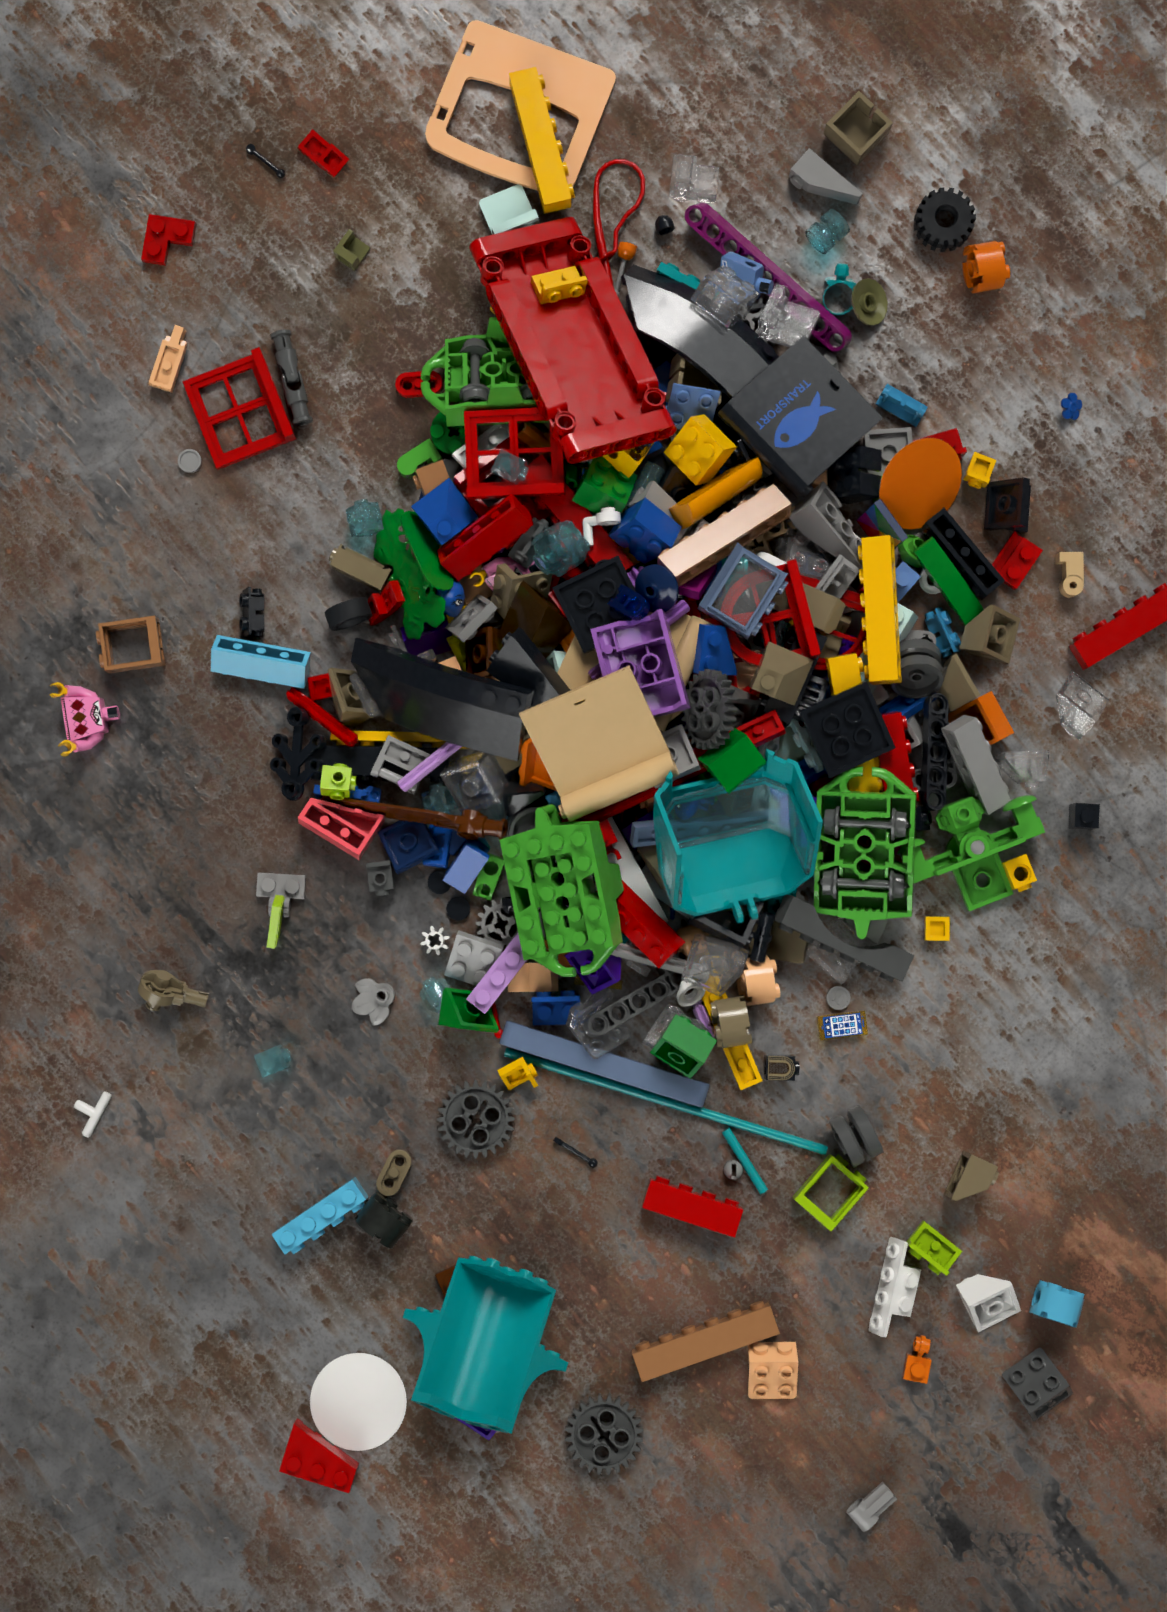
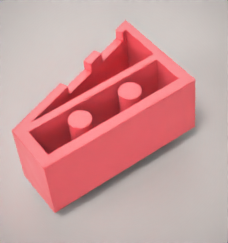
M310 798L298 816V822L360 861L385 822V815L373 814L361 809H352L340 806V804Z

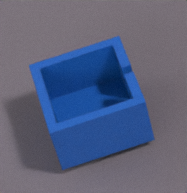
M645 497L621 513V523L614 525L608 536L624 549L628 547L630 549L629 553L645 565L658 557L663 550L672 548L682 526Z

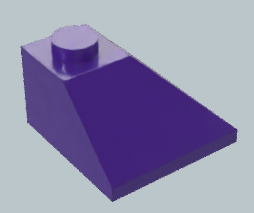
M587 949L568 952L564 955L571 966L575 967L576 973L592 995L621 980L620 957L610 955L596 972L582 975L581 966L592 962L594 958L593 952Z

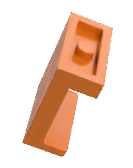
M529 738L521 747L522 763L519 768V785L526 786L532 782L557 791L531 738Z

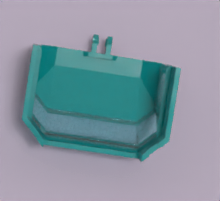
M766 749L765 760L767 763L730 794L714 778L672 787L673 774L670 770L666 776V781L654 795L653 820L658 870L673 909L696 917L732 908L736 922L742 923L744 915L740 906L747 904L751 919H757L758 910L755 902L788 895L814 875L823 820L798 762L789 758L784 760L775 756V752Z

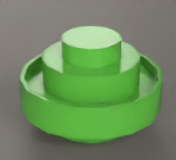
M907 535L908 538L898 546L901 559L907 565L921 568L922 565L913 551L925 541L917 536Z

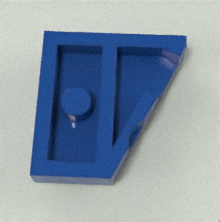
M699 624L693 667L694 673L698 674L699 671L711 669L722 671V674L737 675L725 626Z

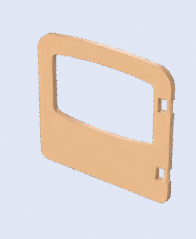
M478 20L471 21L465 30L458 52L454 57L432 116L426 126L425 136L427 143L434 151L468 167L510 183L538 191L531 167L517 164L480 150L449 135L446 131L464 85L468 80L482 81L511 90L509 73L536 67L538 75H543L545 89H542L544 97H549L551 106L572 115L579 122L563 161L566 162L569 176H566L567 183L574 186L615 85V73L606 67ZM467 44L474 46L470 56L463 54ZM441 108L448 110L444 121L437 119Z

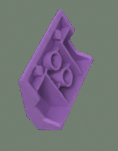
M663 609L656 610L649 616L635 620L617 621L590 629L602 676L630 665L654 717L691 708L669 623Z

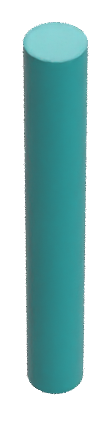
M727 1128L722 1132L723 1136L760 1194L766 1192L768 1188L732 1130Z

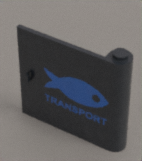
M804 336L736 394L717 414L796 498L800 496L805 498L814 489L812 486L814 481L883 419Z

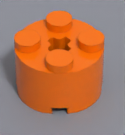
M991 241L968 245L964 248L963 256L967 255V262L962 263L966 286L973 288L971 293L1003 288L1005 280L1010 278V267L1008 264H1005L1004 243Z

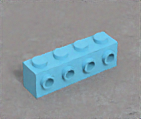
M217 635L211 648V672L304 689L310 673L311 652Z
M354 1177L271 1235L284 1255L290 1251L292 1254H295L305 1247L304 1241L310 1237L314 1241L325 1233L323 1229L329 1224L335 1227L345 1220L344 1214L350 1210L355 1213L363 1208L365 1205L363 1201L369 1196L357 1178Z

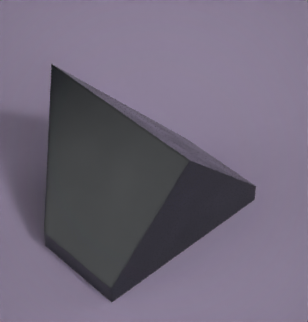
M514 774L502 794L506 815L511 817L543 796L548 788L532 782L526 786L519 785V774Z

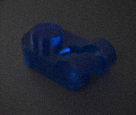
M623 584L618 588L619 593L614 599L611 598L608 603L612 609L635 621L643 619L650 609L649 602L642 595Z

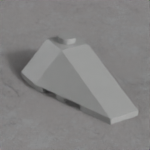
M823 481L795 506L789 518L792 520L794 527L799 529L805 537L836 558L840 554L859 569H863L862 560H859L858 546L862 545L861 539L856 538L853 534L852 526L854 525L850 519L845 520L839 510L842 507L839 499Z

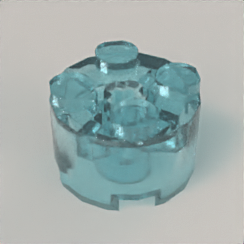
M568 520L558 522L535 535L531 544L534 545L535 555L533 560L538 568L546 575L551 573L557 575V577L581 565L586 558L587 552L590 550L589 542L584 539L573 522Z

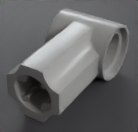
M882 1481L865 1498H859L852 1503L846 1513L865 1532L876 1524L879 1515L892 1505L897 1498Z

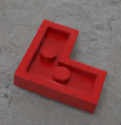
M149 214L141 256L142 262L166 266L170 243L193 247L196 222Z

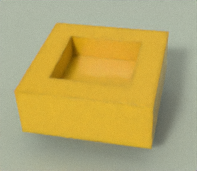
M925 916L924 940L950 941V917Z

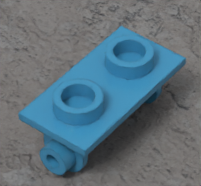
M889 384L886 385L876 402V405L914 427H917L928 408L926 405Z
M936 608V614L933 611L924 614L926 617L924 621L930 632L933 634L940 633L941 636L936 638V646L940 649L943 658L952 655L951 650L953 652L961 651L959 647L961 641L956 632L953 633L949 625L952 621L946 610L943 611L942 608Z

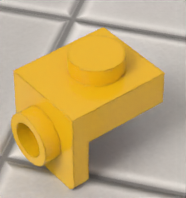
M974 452L963 480L968 481L967 484L977 489L985 488L990 482V476L996 460Z
M523 1057L497 1070L508 1090L530 1080L534 1088L538 1086L535 1077L538 1076L536 1069L532 1063L527 1064Z

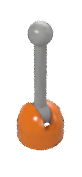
M619 242L618 256L622 260L614 288L618 298L620 296L618 291L621 284V276L623 275L626 261L631 260L637 251V246L628 242Z

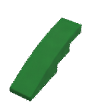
M930 537L913 551L934 586L940 590L948 605L954 609L964 627L984 610L961 574L933 537Z

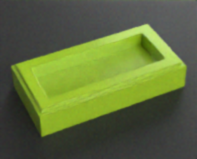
M275 895L272 904L266 948L275 949L279 941L285 900L282 895Z

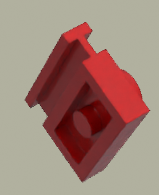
M1014 531L993 561L992 566L1005 580L1003 583L1016 590L1043 550Z

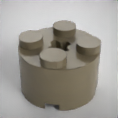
M744 996L714 1000L713 1003H710L713 1025L717 1024L715 1026L717 1047L729 1048L752 1044V1035L748 1032L750 1021Z

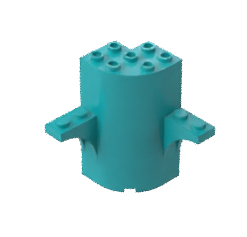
M469 1256L468 1259L458 1257L441 1311L433 1309V1312H430L428 1309L416 1307V1310L405 1309L402 1317L418 1327L424 1344L423 1364L411 1401L439 1414L466 1421L465 1423L512 1434L521 1402L532 1382L549 1370L566 1372L568 1362L560 1358L561 1354L551 1350L546 1351V1346L540 1344L556 1289L550 1287L547 1280L538 1277L534 1278V1273L531 1271L519 1269V1272H516L509 1267H501V1262L492 1258H486V1261H483L475 1256Z

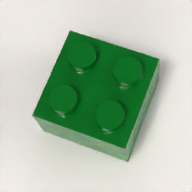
M602 456L591 459L581 477L572 501L596 514L606 507H614L615 511L621 514L628 502L638 475L633 473L628 478L622 472H618Z
M676 1014L664 1028L650 1053L691 1079L705 1063L717 1040L708 1031L694 1026L686 1017Z

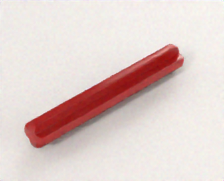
M292 687L286 692L289 701L298 708L305 709L311 718L347 746L353 747L358 743L357 734L300 690Z

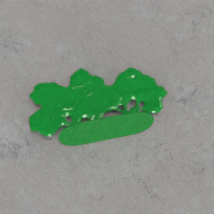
M398 508L393 513L385 510L382 516V524L377 528L373 556L381 565L393 566V574L389 577L388 582L398 580L405 598V602L401 607L404 608L403 625L406 635L411 640L413 638L419 640L425 622L437 628L445 620L443 613L446 601L440 595L435 594L434 588L442 591L449 590L453 587L454 580L452 574L440 564L437 552L440 549L438 542L417 514L412 511L404 512L403 509ZM405 535L407 541L400 542L399 536ZM411 549L416 559L413 558L411 554ZM430 587L429 593L426 594V589Z

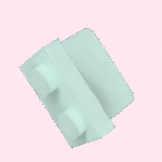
M517 184L485 197L479 202L492 235L539 224L537 212L535 209L532 210L522 185Z

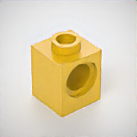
M1027 854L1002 862L1012 890L1018 889V892L1032 888V882L1037 881ZM1018 867L1025 874L1021 881L1014 877V871Z

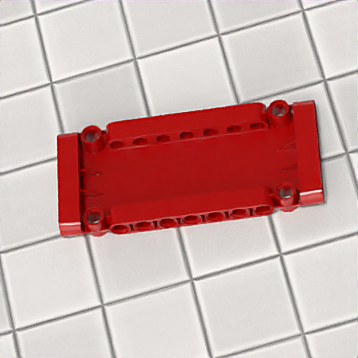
M565 217L475 239L470 244L469 249L481 273L480 281L486 287L488 301L543 419L545 421L549 420L552 427V437L555 441L559 442L568 463L574 464L669 438L677 431V428L664 405L665 394L662 390L658 389L657 376L600 259L598 257L593 258L590 253V240L583 236L574 217ZM576 266L580 277L586 276L588 281L584 294L575 298L561 299L555 303L540 304L530 282L531 276Z

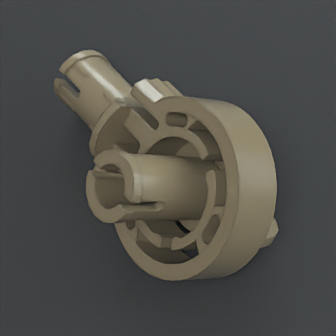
M165 970L145 972L138 985V992L147 1001L146 1007L151 1011H158L161 1006L172 1004L181 1006L183 1002L204 1008L209 994L188 988L186 982L179 981Z

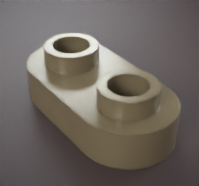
M396 1149L388 1156L376 1182L377 1189L381 1194L392 1196L399 1191L412 1164L409 1152L404 1149ZM397 1157H402L404 1159L403 1165H398L396 1163ZM386 1179H392L394 1185L387 1187L385 1185Z

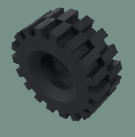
M944 187L939 188L938 192L933 190L919 204L914 216V231H918L916 236L918 240L920 238L923 239L922 244L925 247L927 244L931 245L930 250L935 251L936 248H940V252H945L949 248L950 251H953L957 246L961 247L970 236L976 220V214H973L975 208L974 205H969L971 200L968 196L965 199L962 198L963 192L960 190L958 194L953 193L954 188L950 187L948 191H945ZM947 211L951 213L954 217V223L947 228L938 225L936 215L939 212Z

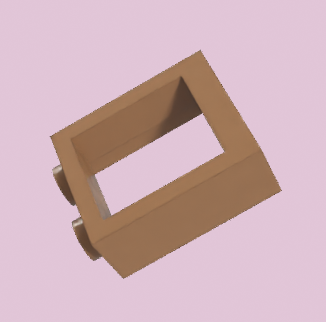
M155 615L98 624L99 630L96 631V639L98 645H101L102 654H99V662L104 671L110 674L166 665L160 619ZM147 627L151 659L114 665L110 632Z

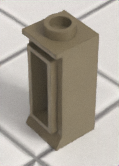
M340 544L338 549L334 548L329 557L332 569L380 593L388 584L389 577L393 574L392 569H386L385 566L347 547L344 548L342 544Z

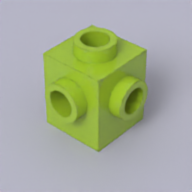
M340 763L333 766L323 765L320 783L321 795L330 796L334 800L350 798L351 790L355 791L356 776H352V768Z

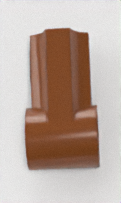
M529 421L518 423V442L526 448L551 447L550 434L541 432ZM551 452L530 453L533 459L538 458L542 454L548 463L551 460Z

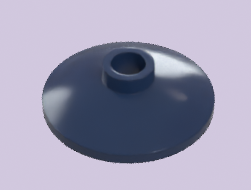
M652 564L644 567L637 575L635 591L645 609L650 612L663 609L666 612L675 605L678 599L679 588L675 576L668 568L659 564Z

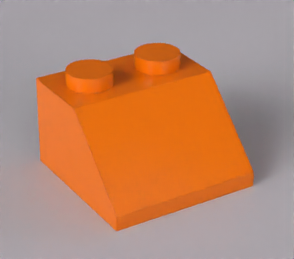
M992 691L948 714L949 723L963 715L976 717L983 726V735L990 746L1014 733Z

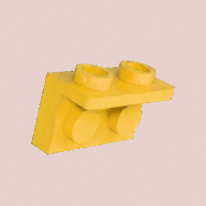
M576 266L531 276L530 282L540 304H545L549 302L555 303L570 297L575 298L584 294L588 280L586 276L580 277Z

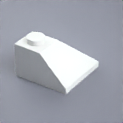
M977 1274L964 1279L956 1285L959 1295L978 1332L1021 1311L1010 1281Z

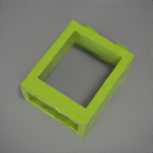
M829 1154L793 1195V1199L831 1232L869 1188L864 1184L867 1179L857 1170L854 1173L848 1170L846 1166L849 1163L839 1154L836 1157ZM833 1164L851 1179L857 1187L835 1213L829 1217L808 1199L805 1194L827 1168Z

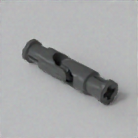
M283 329L271 333L270 337L275 343L277 351L275 357L277 365L282 372L281 380L287 405L291 408L293 415L292 425L299 427L312 423L313 419L309 416L307 408L308 398L302 375L299 371L297 373L296 369L298 358L296 350L292 348L290 340L292 334L290 330ZM300 382L301 388L297 391H292L287 385L294 386Z

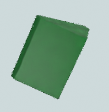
M734 728V731L729 732L730 739H725V745H720L719 749L707 750L697 759L728 794L767 763L749 737Z
M445 988L443 990L438 1025L494 1033L499 1031L490 1008L484 1014L466 1000L472 991Z

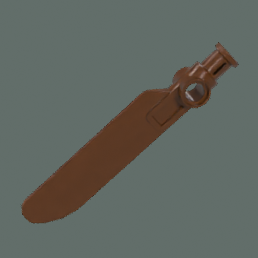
M322 795L321 797L323 801L340 804V806L352 809H361L373 814L385 815V818L454 829L457 830L458 836L469 840H477L479 837L484 838L485 836L498 837L500 840L506 838L508 831L507 819H488V816L470 809L462 810V814L459 816L439 811L349 798L334 800L330 796Z

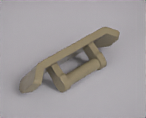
M774 580L756 585L760 602ZM802 583L814 628L826 634L831 633L837 628L846 606L845 603L837 597ZM750 587V601L754 602V598ZM785 590L781 595L776 593L772 599L775 602L772 610L779 612L789 609Z

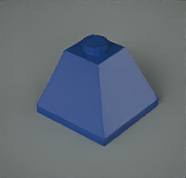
M450 478L446 479L411 506L439 545H443L478 517Z

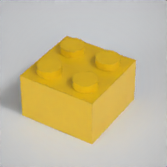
M705 414L691 416L663 453L695 485H701L712 480L737 446Z

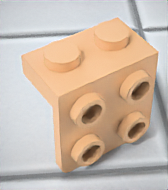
M755 1342L747 1345L749 1363L748 1397L750 1399H794L797 1396L798 1379L796 1342Z

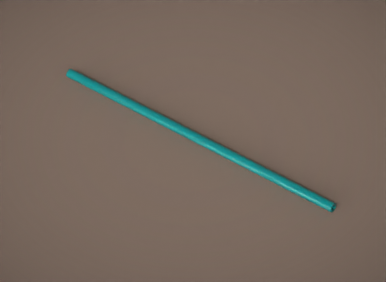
M506 1047L504 1057L517 1060L523 1057L527 1064L532 1063L536 1067L826 1155L828 1146L694 1106Z

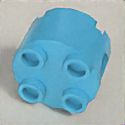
M1039 1280L1035 1288L1029 1313L1077 1328L1085 1294Z

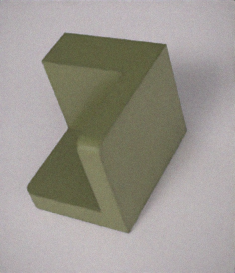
M349 229L333 252L337 260L355 271L370 251V247L356 238L354 232Z

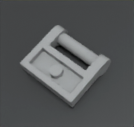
M388 735L370 775L376 778L380 776L398 785L397 782L403 776L383 768L385 761L410 772L431 754ZM420 781L417 784H415L412 788H410L407 792L414 795L419 787Z

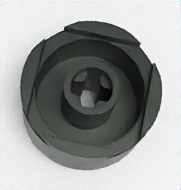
M378 1192L371 1196L355 1217L357 1224L372 1238L375 1236L381 1239L379 1243L390 1249L394 1247L413 1222L409 1215L396 1210L398 1205L389 1197L385 1199Z

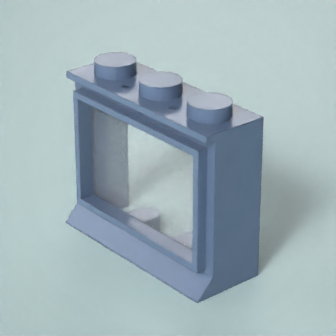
M737 542L697 609L745 639H748L751 634L756 636L763 625L759 622L763 614L769 615L775 605V602L772 601L776 593L781 595L788 582L785 578L788 573L768 563Z

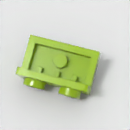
M922 1220L906 1241L908 1246L911 1247L908 1252L918 1260L923 1257L930 1262L927 1267L938 1276L941 1272L947 1276L950 1273L948 1271L949 1268L963 1252L924 1220Z

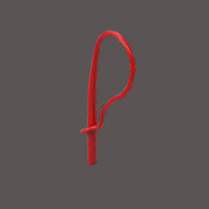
M614 159L606 162L599 168L595 176L593 189V223L599 259L612 285L613 279L609 261L618 250V231L626 219L640 206L645 195V177L642 170L635 163L626 159ZM614 164H626L632 167L641 179L640 195L635 205L624 214L615 228L613 250L607 252L600 218L599 179L607 167Z

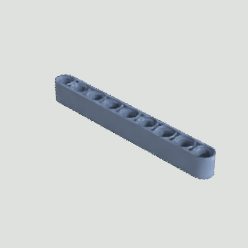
M508 1020L505 1022L499 1044L701 1108L704 1106L710 1084L699 1080L690 1079L680 1074Z

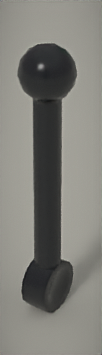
M253 144L247 145L246 151L248 154H254L275 171L278 178L285 177L283 169H278L256 151Z
M558 1137L554 1138L553 1141L588 1162L590 1167L594 1168L597 1166L598 1161L595 1158L590 1159Z

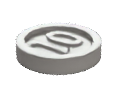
M186 449L179 454L178 465L184 472L194 473L200 469L202 458L197 451Z
M842 986L832 987L826 995L828 1005L835 1010L846 1008L851 999L849 991Z

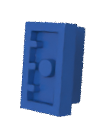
M575 990L560 991L561 996H551V992H536V996L531 997L533 1025L581 1024L580 995H575Z

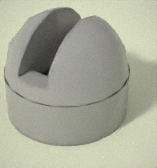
M729 1160L725 1163L723 1171L727 1178L735 1180L741 1177L743 1167L739 1161ZM732 1164H736V1176H731Z

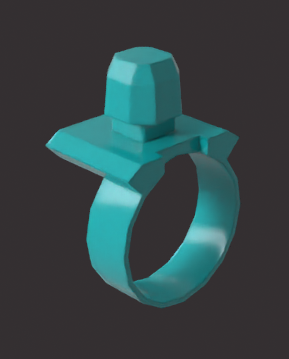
M838 263L834 272L836 277L825 278L828 286L824 289L822 299L825 308L831 314L844 315L850 312L853 308L852 305L844 312L836 313L829 310L824 303L825 293L830 286L836 283H843L848 285L853 291V287L856 285L853 279L846 278V276H849L848 264Z

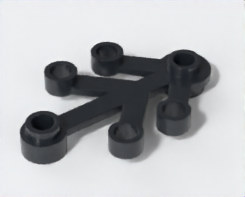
M293 707L287 714L288 723L294 726L292 750L288 746L286 735L275 734L272 738V745L278 748L290 765V774L286 770V761L283 758H273L270 762V768L277 773L283 782L281 787L282 794L288 800L297 801L304 793V784L314 773H321L322 767L325 764L321 759L312 758L308 763V767L301 774L300 767L316 749H323L326 746V738L323 735L314 734L310 738V742L302 750L303 728L309 721V715L305 709Z

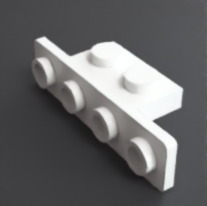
M895 1237L889 1238L886 1248V1255L868 1329L869 1332L885 1338L888 1334L892 1314L911 1317L921 1269L903 1265L908 1242Z

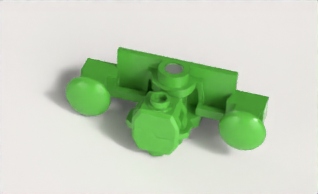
M1024 795L1009 801L1003 807V812L1011 810L1016 824L992 834L979 828L984 813L980 800L973 797H965L944 805L942 809L938 810L935 820L939 829L953 836L947 843L945 852L928 859L924 858L920 845L926 842L923 839H915L914 883L952 871L967 911H972L1013 895L1014 893L998 852L1045 833L1040 817L1036 816L1031 803L1037 800V798L1032 795ZM908 843L902 845L897 854H901L902 859L903 855H908ZM981 873L988 877V883L984 887H979L976 883V878Z

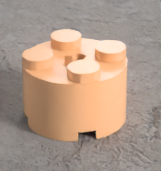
M766 955L765 962L753 961L750 957L736 960V963L740 964V968L735 969L739 995H744L746 1006L773 1003L775 998H780V988L778 983H775L774 974L777 973L774 959L770 960Z

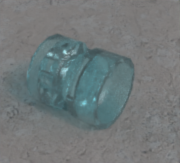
M829 209L820 217V223H813L805 231V234L817 251L826 254L835 246V240L841 241L850 232V228L837 211Z

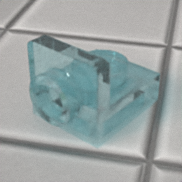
M501 449L491 468V472L518 484L519 480L524 481L529 467H527V460Z
M282 1044L254 1055L262 1078L290 1067L289 1062L292 1061L287 1047L283 1048Z

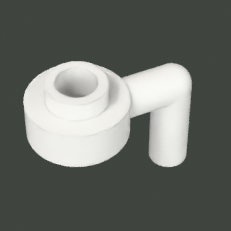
M614 507L602 508L601 512L597 513L596 516L585 517L582 521L584 547L594 546L592 526L620 524V512L615 511Z

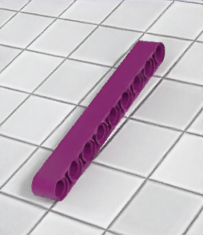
M700 202L686 209L685 220L688 225L722 255L730 251L746 258L749 255L755 262L764 266L763 278H765V271H768L774 282L771 294L767 295L829 350L840 351L850 344L852 334L843 323L710 205ZM696 209L700 210L702 214L701 220L695 216ZM713 224L719 228V235L714 234L712 230ZM731 240L735 241L737 245L736 251L730 247ZM783 287H786L789 290V297H785L783 295ZM800 302L807 306V313L800 310ZM817 318H821L824 321V328L818 326ZM835 333L842 337V344L835 341Z

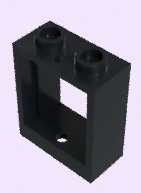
M755 902L758 918L752 920L749 915L740 935L705 918L706 914L696 917L691 915L688 923L740 949L746 944L749 945L754 936L752 929L755 923L758 924L760 911H763L761 909L764 902Z

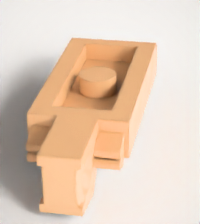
M175 325L171 337L166 336L165 340H162L149 379L150 386L170 393L173 392L187 350V342L184 341L186 334L184 327Z

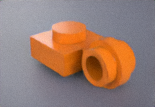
M915 1336L913 1351H916V1355L906 1353L902 1374L903 1379L927 1384L932 1360L922 1357L924 1353L928 1354L930 1350V1339H927L926 1336Z

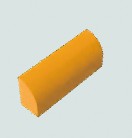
M759 457L753 458L748 462L737 463L670 507L669 511L675 522L682 526L681 529L688 528L758 482L762 477V465Z

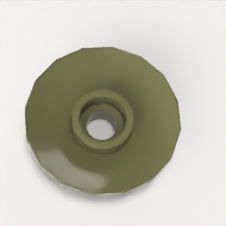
M870 278L860 280L852 291L851 303L853 311L857 318L865 325L873 326L880 324L887 313L888 301L886 293L876 280Z

